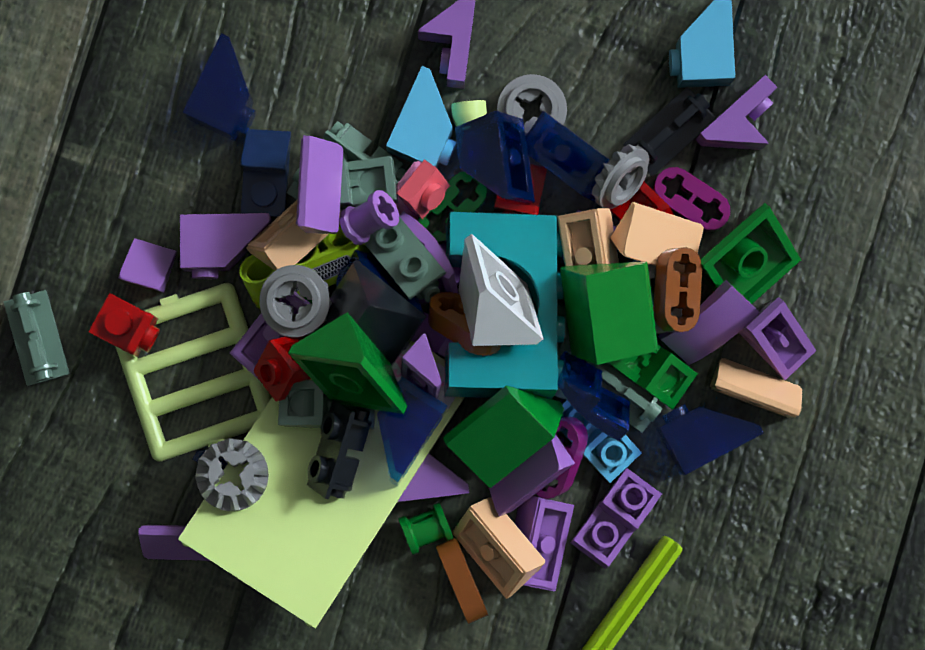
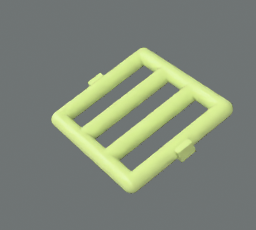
M223 283L182 298L175 294L160 299L161 305L143 310L158 318L155 324L157 325L222 303L229 328L141 358H137L116 347L151 456L158 462L206 446L210 447L211 444L249 432L272 398L263 384L243 366V369L153 400L151 399L144 378L145 374L234 344L236 345L246 333L248 326L235 287L230 283ZM246 386L250 387L257 411L165 441L158 416Z

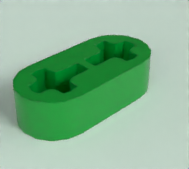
M471 171L456 174L448 182L450 187L446 190L441 204L437 208L430 210L424 219L419 217L418 222L428 229L430 222L427 217L430 214L439 217L447 208L452 212L476 213L486 200L487 187L483 178ZM460 182L464 185H469L471 182L476 183L475 194L478 199L473 202L467 198L456 207L453 202L460 194L457 185ZM437 230L431 234L439 244L446 242V232L443 234Z

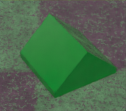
M764 203L701 258L702 281L714 292L727 280L753 304L797 265L801 258L770 206Z
M647 261L563 266L560 268L572 356L600 365L653 353L658 350Z
M348 312L291 346L288 354L331 402L332 400H337L344 405L404 414L407 404L390 362Z
M506 385L447 433L443 439L446 445L489 488H492L555 437L564 408L559 401Z

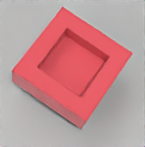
M424 159L396 194L411 212L424 219L430 210L437 208L441 204L450 185L440 171Z

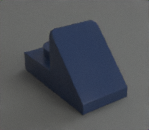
M247 129L241 158V168L243 170L241 214L269 213L272 218H277L286 210L291 145L290 131Z

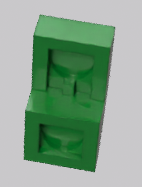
M659 345L656 352L608 362V364L672 410L698 375L697 372L675 355Z

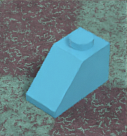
M714 0L680 36L676 49L669 50L670 76H677L678 88L730 86L734 81L735 60L732 0Z
M422 66L387 142L386 149L388 153L408 162L420 161L422 163L425 159L437 168L439 163L447 166L457 142L450 139L452 136V124L431 70Z

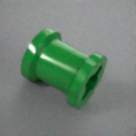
M440 503L434 504L432 510L409 519L405 516L398 518L412 555L419 553L420 547L445 538L447 541L453 539Z

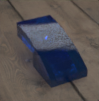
M565 351L560 356V360H564V365L558 378V386L563 395L587 421L605 434L620 441L629 431L630 401L602 387V370Z

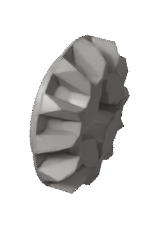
M523 75L512 80L503 89L498 100L497 113L500 126L512 139L528 145L547 142L561 130L566 119L567 103L562 90L552 80L541 75ZM542 95L543 98L540 102L539 111L544 114L543 117L547 121L542 118L532 117L530 121H526L522 125L521 122L523 121L525 110L516 99L531 104L534 99L537 100Z
M628 144L623 147L621 152H614L608 163H603L604 168L595 177L597 183L592 190L595 202L599 206L613 209L624 204L635 195L647 175L649 164L648 152L639 145L632 146Z
M288 265L274 271L264 282L260 292V310L266 323L277 333L288 337H302L312 334L327 321L326 316L332 302L329 297L328 284L318 275L317 271L301 265ZM295 288H299L300 296L307 297V300H312V304L299 307L298 314H294L293 306L286 305V302H279V298L294 295Z
M228 438L211 444L199 458L195 479L201 495L209 504L224 511H240L252 506L260 499L267 487L269 473L264 456L255 446L248 441ZM221 459H224L226 463H230L233 467L249 463L239 474L244 490L240 491L238 486H234L230 481L215 487V484L224 475V471L221 468L223 466L220 462Z

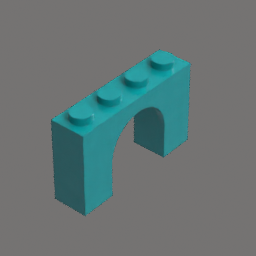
M450 212L446 223V256L450 261L451 267L461 268L464 240L470 234H473L527 283L543 340L537 345H501L496 353L485 356L472 354L463 349L459 343L449 342L445 351L444 397L491 398L507 385L552 399L558 390V386L563 387L565 382V361L557 359V343H563L565 335L564 316H557V300H563L564 297L561 273H557V257H562L563 255L560 231L557 230V216Z

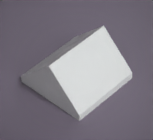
M470 234L464 240L459 294L472 345H537L543 340V335L527 283L473 234Z

